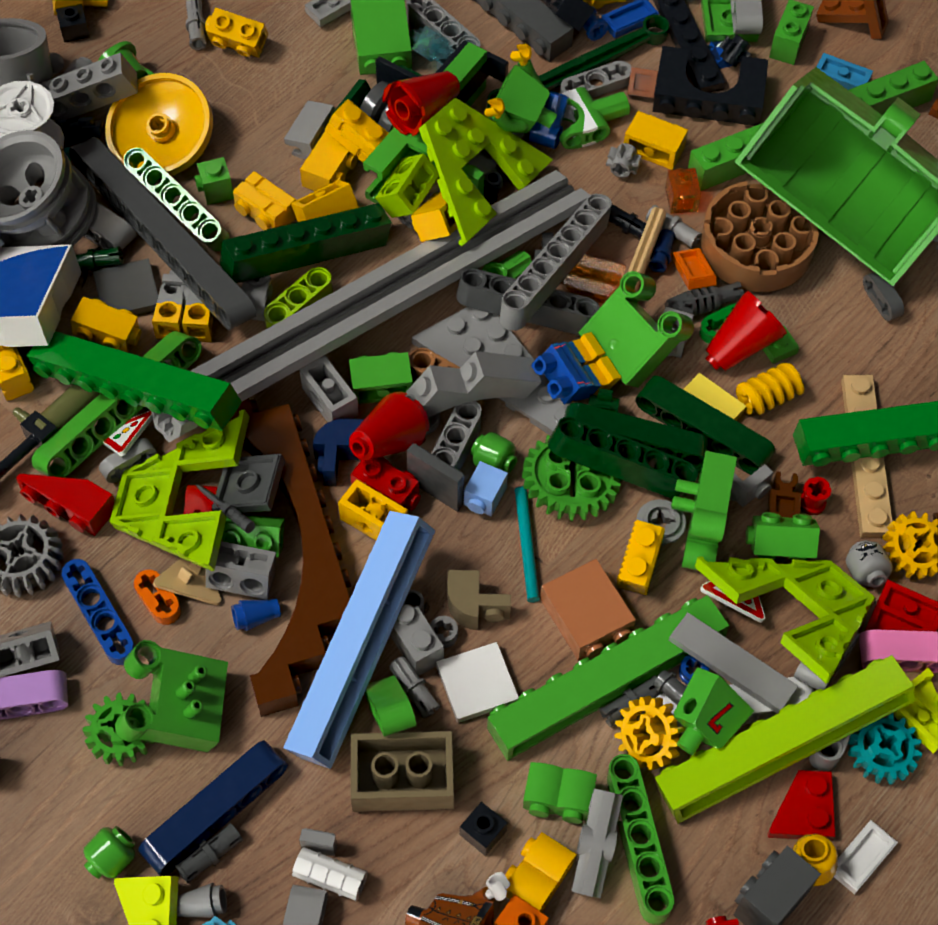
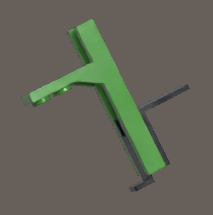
M464 40L436 73L449 71L455 75L460 83V93L456 98L471 106L486 89V79L488 76L504 82L508 75L509 63ZM380 56L375 60L377 84L381 81L392 83L398 80L418 77L414 73ZM394 127L363 162L365 171L369 172L372 170L377 173V178L365 191L367 199L374 203H379L375 197L402 158L423 153L428 157L427 146L422 140L420 133L412 136L410 133L404 135ZM466 164L461 169L484 196V172L474 165Z

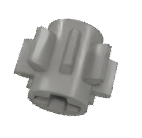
M621 143L618 148L611 147L607 156L606 166H610V170L615 176L624 178L629 176L630 172L637 174L642 156L637 154V149L633 145Z

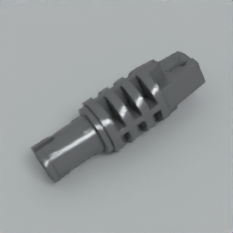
M740 282L718 288L716 286L703 287L666 300L664 305L665 307L694 314L695 316L718 310L721 304L739 300L744 295L743 289L738 290V288L742 287Z

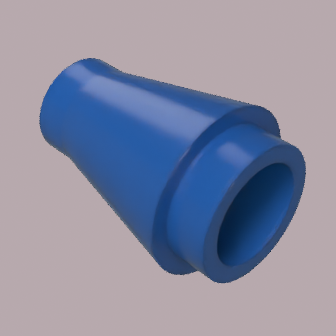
M277 599L239 600L238 604L231 606L232 617L237 630L244 629L248 631L274 618L281 617Z

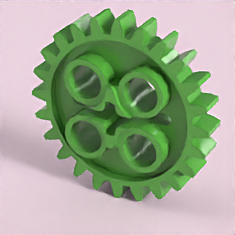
M550 435L546 436L545 443L538 440L535 449H529L528 457H525L522 478L525 479L523 488L529 489V499L537 498V508L543 505L547 506L546 514H550L555 510L558 511V519H561L564 513L569 515L570 521L574 520L575 514H579L584 521L587 518L588 512L594 517H598L599 509L607 511L609 503L615 502L616 495L619 493L621 479L574 462L573 481H575L573 487L574 497L570 496L571 471L569 467L571 461L557 456L549 449L548 440Z

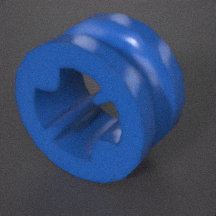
M687 655L681 661L679 677L683 683L688 685L694 674L690 675L688 673V665L692 668L699 666L707 671L710 668L691 655Z

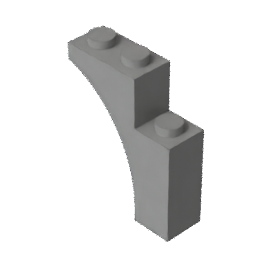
M475 351L460 368L430 365L405 393H407L406 397L412 401L416 399L421 403L429 418L449 408L478 400L492 398L526 399L542 381L531 366L534 362L533 358Z

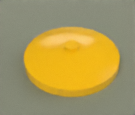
M172 73L147 75L137 79V94L112 103L105 123L106 142L110 152L123 165L124 155L127 151L137 147L147 152L170 176H173L195 163L206 149L213 129L212 110L205 95L189 79ZM144 161L140 162V163L138 164L137 168H139L140 166H142V164L144 163Z

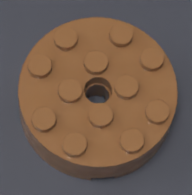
M747 181L725 188L709 204L702 230L701 250L713 272L726 283L740 282L742 287L738 289L753 292H771L792 285L806 273L814 255L819 231L818 227L763 184H747Z

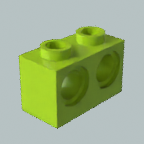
M424 153L402 158L375 199L391 218L412 215L439 177L438 171Z

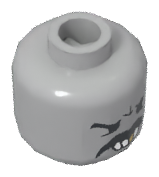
M867 540L854 544L850 548L845 560L853 579L863 587L876 588L882 586L891 575L893 569L892 562L883 546L877 542Z

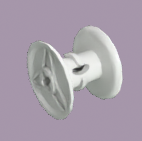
M14 81L0 86V138L13 132L34 130L49 135L63 149L65 137L62 129L52 119H49L53 114L54 100L50 91L41 84L31 81Z

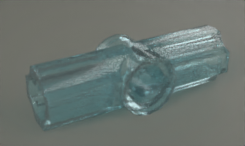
M420 27L410 31L409 36L412 50L429 61L446 59L450 54L449 41L429 27Z

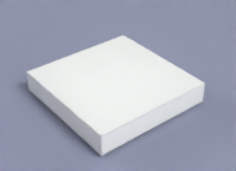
M497 642L436 661L437 670L457 723L490 713L501 704L508 706L518 700V694Z

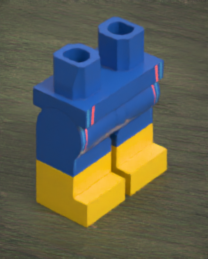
M592 332L583 334L580 339L551 344L531 365L537 375H545L550 382L547 385V391L552 399L560 398L564 405L571 403L573 400L587 399L590 397V394L598 395L599 388L610 390L622 378L609 357H602L605 351Z

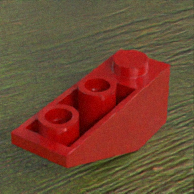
M19 474L16 477L21 489L20 494L31 503L39 502L44 505L45 510L56 518L62 516L68 520L75 530L81 533L87 531L96 536L111 517L115 503L113 494L87 479Z

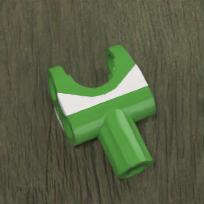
M585 87L561 93L569 97L563 120L570 121L573 124L561 133L559 140L566 149L586 147L603 141L611 131L607 121L629 115L630 106L625 93L618 92L597 100H593Z

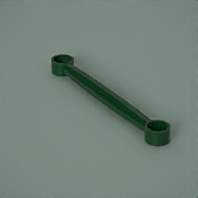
M650 15L644 19L641 29L576 57L540 75L539 78L545 88L550 91L561 86V82L564 79L598 68L644 43L660 45L667 39L669 22L661 15ZM656 27L661 29L662 32H651L648 28ZM500 89L491 91L487 101L496 98ZM487 102V108H491L490 104Z

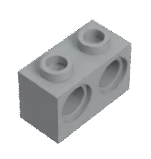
M221 541L215 571L206 569V588L268 600L275 578L276 552Z

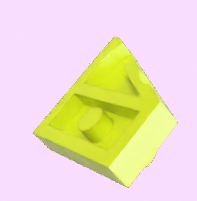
M927 668L911 681L914 685L915 701L893 712L898 720L903 717L906 719L904 726L907 729L915 727L916 731L913 735L917 739H921L922 744L934 754L938 751V694L931 680L934 677L933 672Z
M179 877L114 878V885L128 924L176 925Z

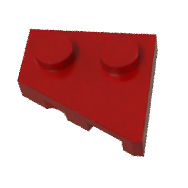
M887 579L864 631L906 630L937 632L938 601Z
M798 770L768 830V838L799 839L808 834H819L831 841L834 840L835 821L832 772Z

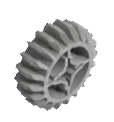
M20 514L17 521H13L8 516L7 523L4 525L0 524V558L6 562L7 566L5 571L0 570V589L4 595L8 596L13 591L20 598L23 591L27 590L33 596V588L39 586V588L45 590L46 585L44 581H54L55 575L53 572L61 571L59 561L64 560V554L61 550L63 544L61 539L58 538L56 530L53 527L50 528L45 520L39 522L34 515L26 520L25 516ZM35 540L44 545L43 554L38 553L33 545Z

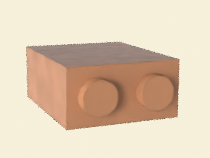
M597 559L541 586L540 600L578 661L585 657H596L604 647L611 643H622L628 639V636L634 630L636 619Z

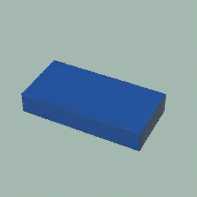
M636 0L602 15L601 19L607 22L608 31L615 39L642 27L646 17L659 15V12L648 0Z

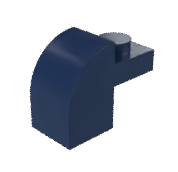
M364 419L333 420L322 426L316 433L313 440L314 457L318 459V474H323L324 486H337L339 460L361 461L352 453L349 447V438Z

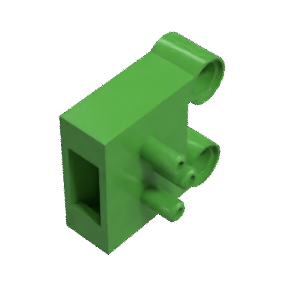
M630 271L623 275L620 280V286L578 333L582 337L583 334L592 332L605 351L602 357H609L621 375L622 382L625 385L639 388L681 341L691 337L694 331V324L690 317L673 311L663 313L658 319V323H656L638 304L639 301H648L654 296L656 283L650 276L635 271ZM641 281V287L639 291L635 292V286L637 282ZM678 320L679 328L673 333V324Z
M706 451L698 483L678 479L676 482V491L695 495L694 500L674 496L671 508L674 510L691 513L681 566L683 568L697 570L695 564L699 556L704 557L707 562L716 561L718 543L722 542L737 460L735 456Z
M151 640L139 642L126 656L124 668L127 674L135 679H143L148 677L150 673L153 674L149 706L144 703L131 704L116 720L115 731L117 735L127 742L142 739L209 752L219 743L228 662L162 648ZM138 655L144 656L148 660L149 665L143 664L139 660ZM129 717L136 718L140 723V728L134 727L130 723Z

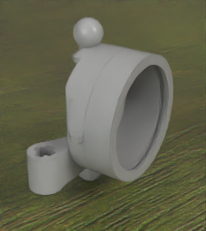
M0 19V86L14 81H31L39 84L51 79L53 74L62 71L64 60L59 54L49 52L46 31L41 25L24 19Z

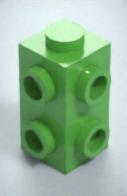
M765 512L761 516H753L752 526L747 525L746 544H750L753 554L758 555L759 558L776 559L777 556L789 557L791 560L817 558L820 527L816 520L812 519L809 515L795 514L793 518L781 517L777 513Z
M245 515L255 523V528L250 533H246L236 523L232 522L231 519L226 518L221 541L276 552V557L280 556L284 548L285 518Z

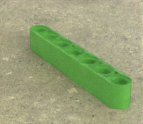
M172 331L143 357L186 370L199 358L202 345L195 337L179 331ZM100 393L34 452L32 456L33 468L45 476H68L103 444V441L127 423L144 406L138 405L135 407L128 404L125 400L118 398L109 399Z

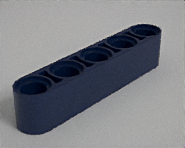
M265 740L258 742L152 832L140 844L138 852L159 876L168 875L176 869L175 865L199 848V843L203 840L207 842L284 774L288 764Z

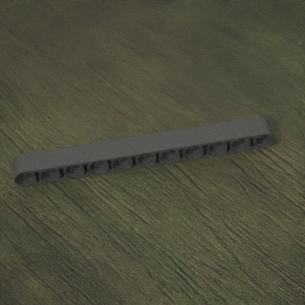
M91 137L69 147L71 159L81 173L226 329L232 330L256 317L255 306L248 295L97 137Z

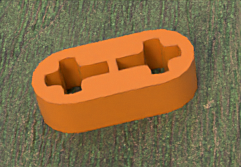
M152 569L143 570L134 579V587L138 597L158 623L162 625L174 623L181 614V607L174 593L155 588L156 592L152 594L147 587H144V583L149 581L153 584L154 579L160 574ZM163 600L165 605L171 608V612L166 614L165 611H161L158 602Z

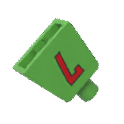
M697 667L674 711V717L686 728L676 744L690 755H694L702 742L720 749L752 715L754 710L720 675Z

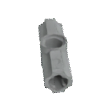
M596 788L593 789L586 824H583L577 847L579 857L571 888L572 892L601 898L608 862L612 861L618 833L615 830L623 795Z

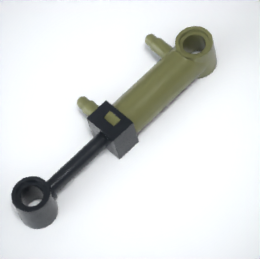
M73 384L41 414L35 410L30 415L20 408H15L13 415L21 422L20 426L26 439L0 462V479L35 447L39 448L100 393L96 391L87 392L80 386Z

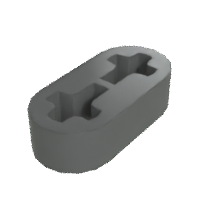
M875 272L863 277V286L867 295L885 320L890 321L904 314L903 301L892 285Z

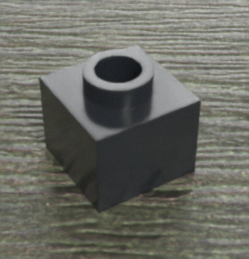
M82 4L56 9L64 42L90 37Z
M481 801L461 824L459 835L486 856L506 833L508 822ZM484 820L490 826L487 829H481L477 824Z

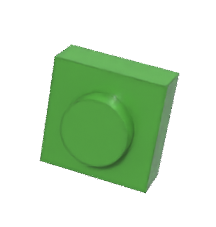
M787 329V334L783 338L762 349L772 364L798 353L799 346Z

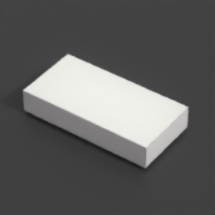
M870 820L838 857V867L834 878L855 895L898 842Z

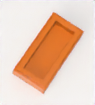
M700 248L673 252V263L688 290L716 286L717 277Z

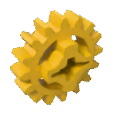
M912 511L907 517L904 514L899 515L895 521H892L887 526L889 531L882 536V539L888 543L883 548L886 552H890L889 558L891 562L895 561L897 564L894 571L899 572L903 568L906 570V578H910L916 573L919 580H922L927 574L933 577L938 573V528L936 527L938 519L930 522L928 521V513H924L918 518L916 512ZM920 539L921 542L918 544L919 547L915 551H913L914 547L916 546L915 543Z
M651 696L629 701V707L620 710L624 719L615 721V724L621 728V732L614 734L617 739H622L623 742L618 747V750H627L628 755L637 760L640 768L648 767L649 770H654L670 765V759L677 758L680 755L676 749L678 747L676 743L680 739L678 738L679 733L685 731L684 727L677 726L678 720L671 714L674 705L672 703L663 705V698L651 699ZM659 746H663L661 751L654 755V752L659 751Z

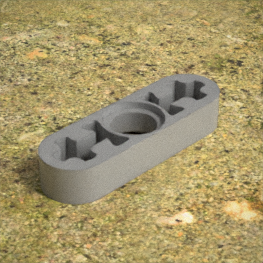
M615 61L568 77L561 82L560 93L569 91L568 89L585 87L592 98L624 88L629 85L631 65L624 61ZM593 79L601 80L603 84L600 86H594L590 84L589 81Z

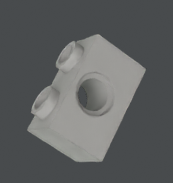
M326 356L299 369L302 389L327 422L359 417L356 395Z

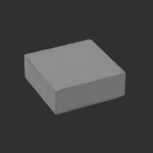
M308 828L302 829L299 839L301 849L305 847L321 852L323 855L335 857L338 845L334 833Z

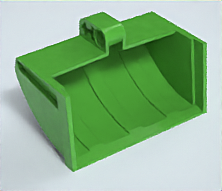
M817 67L792 85L734 161L892 286L896 284L938 234V159L906 134L921 114L898 97L887 111L881 115Z

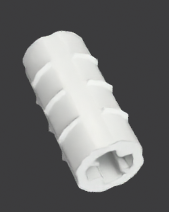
M303 847L295 861L292 876L306 881L307 884L311 883L321 887L323 890L334 892L339 897L344 896L357 901L364 888L368 872L354 867L353 864H346L337 860V858H331L323 855L321 852Z

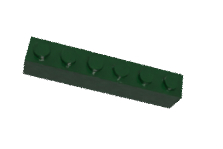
M376 203L223 240L220 265L235 283H240L386 246L392 222L383 207Z

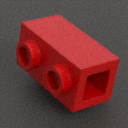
M384 457L366 461L361 460L350 474L351 485L357 479L410 511H413L420 501L419 481H417L415 476L408 471L402 472L396 469Z

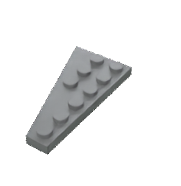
M470 307L460 310L412 337V344L416 347L427 348L459 367L475 351L533 358L512 331L505 329L500 324L499 315ZM539 375L542 383L526 399L499 398L506 403V407L514 412L516 410L530 419V423L550 436L559 420L564 417L565 409L570 405V403L564 405L560 398L552 399L547 391V385L550 382L545 375Z

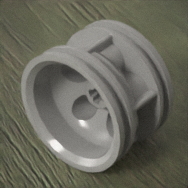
M24 130L1 137L0 239L4 242L2 246L68 244L74 246L87 232L95 215L96 196L91 184L77 168L70 164L66 153L49 135L39 131ZM44 180L41 187L34 186L35 183ZM19 196V204L13 205L14 201Z

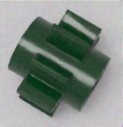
M599 388L598 395L590 394L588 405L618 412L620 399L612 398L613 390Z

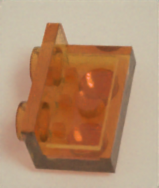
M584 254L560 284L567 285L566 289L569 291L583 293V290L593 292L596 298L607 300L620 286V280L625 275L626 265Z

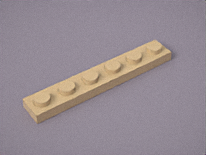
M843 375L841 384L845 413L877 409L873 375ZM872 457L859 458L851 462L860 538H882L889 531L887 526L892 522L884 457L878 459Z

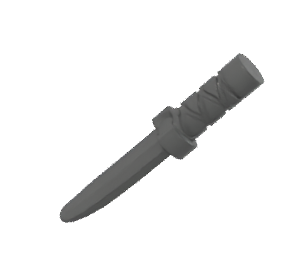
M196 485L207 498L220 507V510H222L227 518L231 519L246 533L254 530L255 523L228 502L224 503L203 486Z

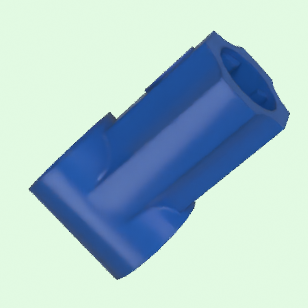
M549 91L550 95L544 107L556 113L557 117L550 128L536 122L530 129L529 141L556 149L560 142L559 137L563 131L561 123L569 97L558 92Z

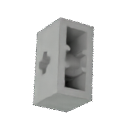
M51 621L0 635V677L60 660V650Z

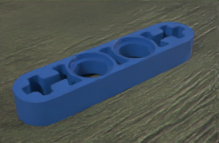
M81 559L70 560L64 565L61 573L69 592L108 659L116 665H124L126 656L135 647L130 634L90 566ZM78 570L82 575L85 585L80 587L77 579L73 577L72 573ZM89 593L100 595L99 601L92 606L83 604L84 597ZM110 617L114 619V625L109 630L104 631L97 628V624L102 618ZM116 636L120 644L125 648V652L122 654L116 651L111 640Z

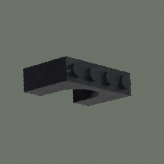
M662 46L652 112L756 126L760 124L768 68L767 59L742 56L737 84L725 92L708 93L694 87L686 76L689 49Z

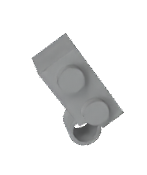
M409 590L390 636L403 657L407 659L417 675L420 676L436 667V661L444 659V646L424 617V598L422 594L416 590ZM415 603V604H417L418 606L411 607L410 605H407V604Z

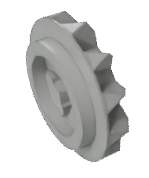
M658 499L644 504L637 514V520L654 524L660 514L663 522L669 523L665 525L661 545L664 546L670 542L676 543L685 531V515L683 511L672 509V502Z

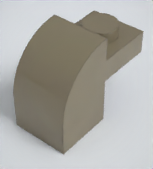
M448 570L447 604L449 612L456 622L466 628L478 630V619H485L489 622H500L504 619H510L511 594H479L480 570Z

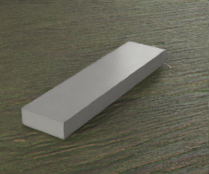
M688 612L669 637L668 641L777 714L786 706L798 688L797 684Z

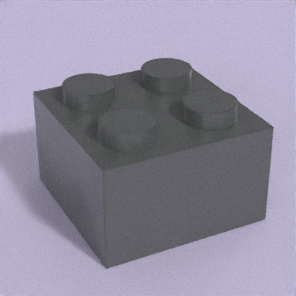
M788 845L780 854L774 850L762 864V869L756 877L752 875L739 891L740 894L735 899L738 907L733 915L744 925H782L807 896L821 873Z

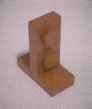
M822 0L816 14L818 22L868 23L871 39H882L889 22L885 0Z

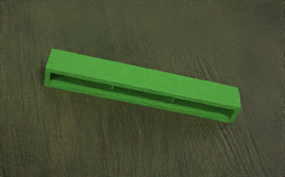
M708 595L699 600L693 598L687 601L678 612L672 615L671 613H666L660 616L651 627L636 629L622 643L617 644L614 642L609 644L595 658L591 660L590 658L582 659L575 664L573 670L566 674L557 673L546 681V685L539 689L531 688L526 690L512 704L497 706L490 712V716L487 718V729L508 761L620 698L626 689L630 688L633 690L651 679L652 676H658L662 671H668L679 665L683 658L689 654L668 640L687 612L724 637H726L729 628L728 622Z

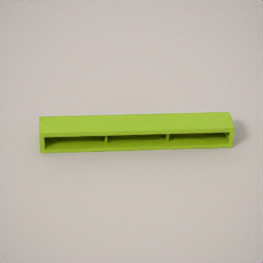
M893 655L885 659H876L858 673L847 674L827 689H818L812 692L807 699L796 705L789 704L783 707L778 714L766 720L761 719L754 722L749 729L733 735L722 748L716 749L712 747L708 750L697 751L689 760L679 765L666 767L661 771L660 775L655 777L659 792L677 824L914 702V685Z

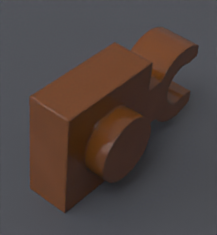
M776 472L773 480L775 490L771 489L769 492L768 512L777 513L781 517L793 518L795 514H801V493L793 492L798 483L796 473H793L790 483H785L781 480V472Z

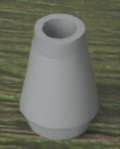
M210 883L178 896L177 917L213 918L214 916L219 917V914L226 913L227 896L223 885L216 886L214 883Z

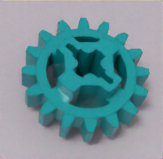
M891 713L887 718H881L851 734L848 744L853 747L849 749L848 756L857 758L853 767H863L865 769L863 773L864 778L873 774L875 775V783L879 784L882 778L886 777L888 783L893 785L897 776L904 781L908 777L909 772L913 773L917 768L918 764L915 761H919L922 752L916 749L922 742L921 739L912 738L916 731L915 727L908 729L904 727L906 722L904 717L897 722L894 721V714ZM864 736L867 737L865 741L869 745L868 749L866 750L864 749L863 744ZM903 745H904V747H905V759H904V760H903V758H902V757L904 756V754H903L902 751H901V746H903Z

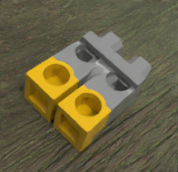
M170 270L169 274H163V284L159 291L152 319L156 338L163 339L172 331H179L195 337L199 341L212 342L214 315L172 270Z

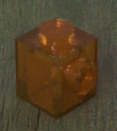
M696 168L668 170L665 190L670 214L698 212L701 191Z

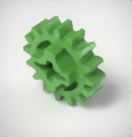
M117 693L116 700L111 701L108 696H105V705L101 707L98 704H94L95 715L88 714L85 716L87 723L90 724V726L83 727L82 730L84 735L88 737L85 743L88 749L93 748L92 753L96 759L103 755V760L107 765L112 762L113 758H116L119 766H123L124 758L127 757L134 763L136 762L135 754L140 752L146 755L148 752L145 744H154V742L142 739L134 742L122 740L115 731V723L117 718L131 704L137 703L134 694H130L128 699L124 700L122 694ZM141 700V701H139L138 703H144V704H146V701H145V700ZM129 717L130 723L134 727L140 728L139 721L136 718ZM100 739H103L104 742L110 741L113 747L103 744Z

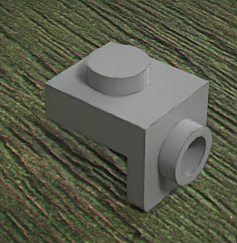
M764 464L744 481L734 473L730 499L736 501L742 507L756 497L761 499L771 489L770 482L774 472Z

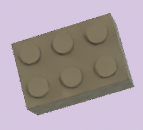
M452 731L397 732L385 737L382 733L351 734V804L353 812L454 809Z

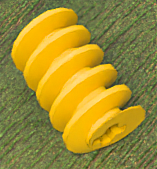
M781 363L776 368H770L766 373L762 372L757 377H752L747 382L738 384L736 395L738 400L746 405V414L751 415L754 410L758 415L764 413L765 408L771 410L774 408L775 403L778 405L783 404L785 398L790 401L794 399L795 394L799 396L804 394L805 389L796 368L791 363Z

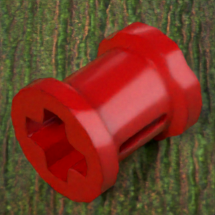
M822 477L809 478L805 482L804 492L801 494V510L809 515H818L825 510L826 500L830 497L832 489L829 482Z

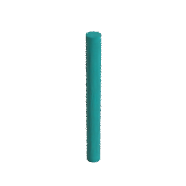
M520 486L515 488L526 595L527 601L534 603L538 602L540 597L527 489Z

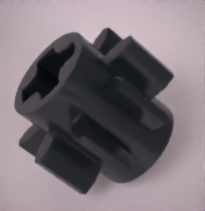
M737 34L732 39L726 36L719 46L724 50L720 57L736 67L739 62L741 63L742 56H752L748 52L752 45Z

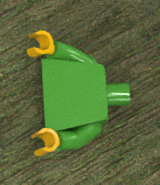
M518 44L517 49L519 51H512L510 55L512 61L518 62V66L514 65L508 73L496 98L487 101L491 108L485 109L484 114L490 120L495 121L506 132L528 133L536 122L550 128L557 117L556 113L544 107L550 92L543 85L531 63L532 51L528 44Z

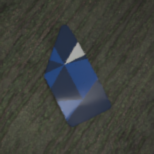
M723 41L711 42L708 46L719 69L732 66L720 57L724 50L719 46Z

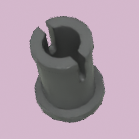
M664 670L655 679L653 685L657 688L656 692L658 694L663 693L678 705L686 686L675 678L676 674L674 672L669 673L667 670Z

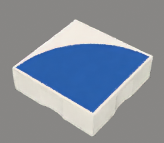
M72 244L0 247V346H49L61 319V311L71 297L82 273Z

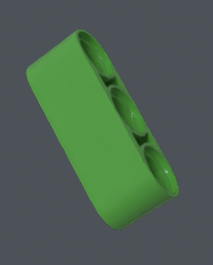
M395 675L368 684L365 696L370 711L384 737L417 726L411 703Z

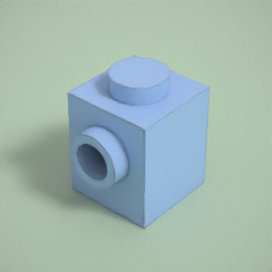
M480 461L464 489V505L474 513H484L492 517L507 489L508 473Z

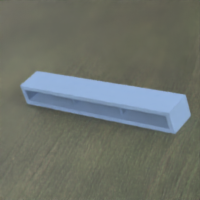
M389 511L381 527L378 538L368 556L360 578L355 585V589L283 747L303 760L329 769L333 766L435 533V530L420 517Z

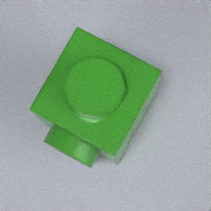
M224 157L197 163L199 175L194 176L198 192L203 191L207 205L234 199L231 178Z

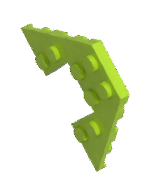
M457 98L451 100L419 128L422 140L427 146L430 162H435L440 177L437 179V183L442 197L448 205L449 217L455 219L461 240L458 241L460 246L467 243L497 214L461 168L485 148L515 187L520 190L527 186L553 161L548 155L513 133L504 131L494 121Z
M245 409L239 411V417L229 421L223 431L209 427L203 433L194 434L177 443V449L163 456L157 453L142 464L134 465L123 471L109 521L112 526L119 531L210 571H215L227 518L222 510L180 515L172 514L183 472L239 466L249 422V415Z
M699 556L695 564V568L736 604L784 587L798 601L812 611L819 619L783 633L780 643L826 684L829 683L871 609L875 596L831 560L807 561L792 559L791 564H777L773 559L769 558L743 560L730 557L728 562H707L704 557Z

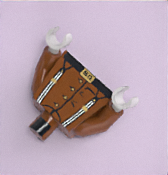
M497 872L487 879V887L482 888L473 895L438 894L428 909L411 905L406 914L405 924L494 925L495 899L497 901L505 899L507 895L506 889L509 888L510 882L503 872Z

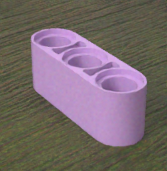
M46 670L0 678V720L56 712L68 707L67 678L64 671Z

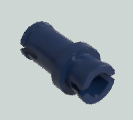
M662 229L660 231L649 262V267L654 272L662 273L666 271L667 265L671 262V249L676 237L671 230Z

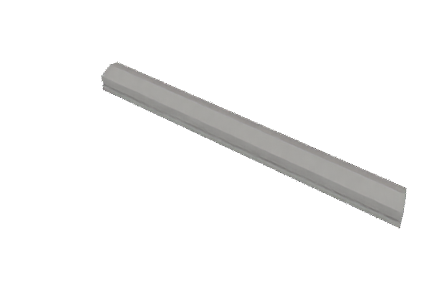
M555 170L491 205L497 214L463 246H460L458 243L461 240L458 228L450 236L428 240L191 371L231 383L241 401H244L459 280L464 270L469 268L478 269L569 218L590 194L582 188L575 191L568 184L567 177ZM151 411L155 428L164 435L168 442L198 427L195 422L188 420L179 421L169 414L163 412L157 414Z

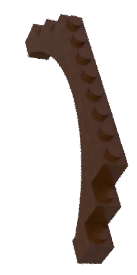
M247 398L242 401L230 421L239 417V411L245 409L249 415V422L243 449L252 456L282 454L285 458L279 486L288 499L298 522L303 549L301 585L288 627L274 653L259 673L250 675L261 717L299 706L297 694L302 693L298 675L319 669L329 647L327 636L335 633L342 614L351 598L347 591V588L351 587V582L347 569L341 570L338 561L343 560L339 543H332L330 534L334 533L330 515H323L322 508L326 507L322 490H316L313 483L317 482L318 478L314 464L308 465L306 457L310 456L307 441L305 438L300 439L298 432L302 431L298 414L292 415L289 404L259 411L255 398L250 400Z

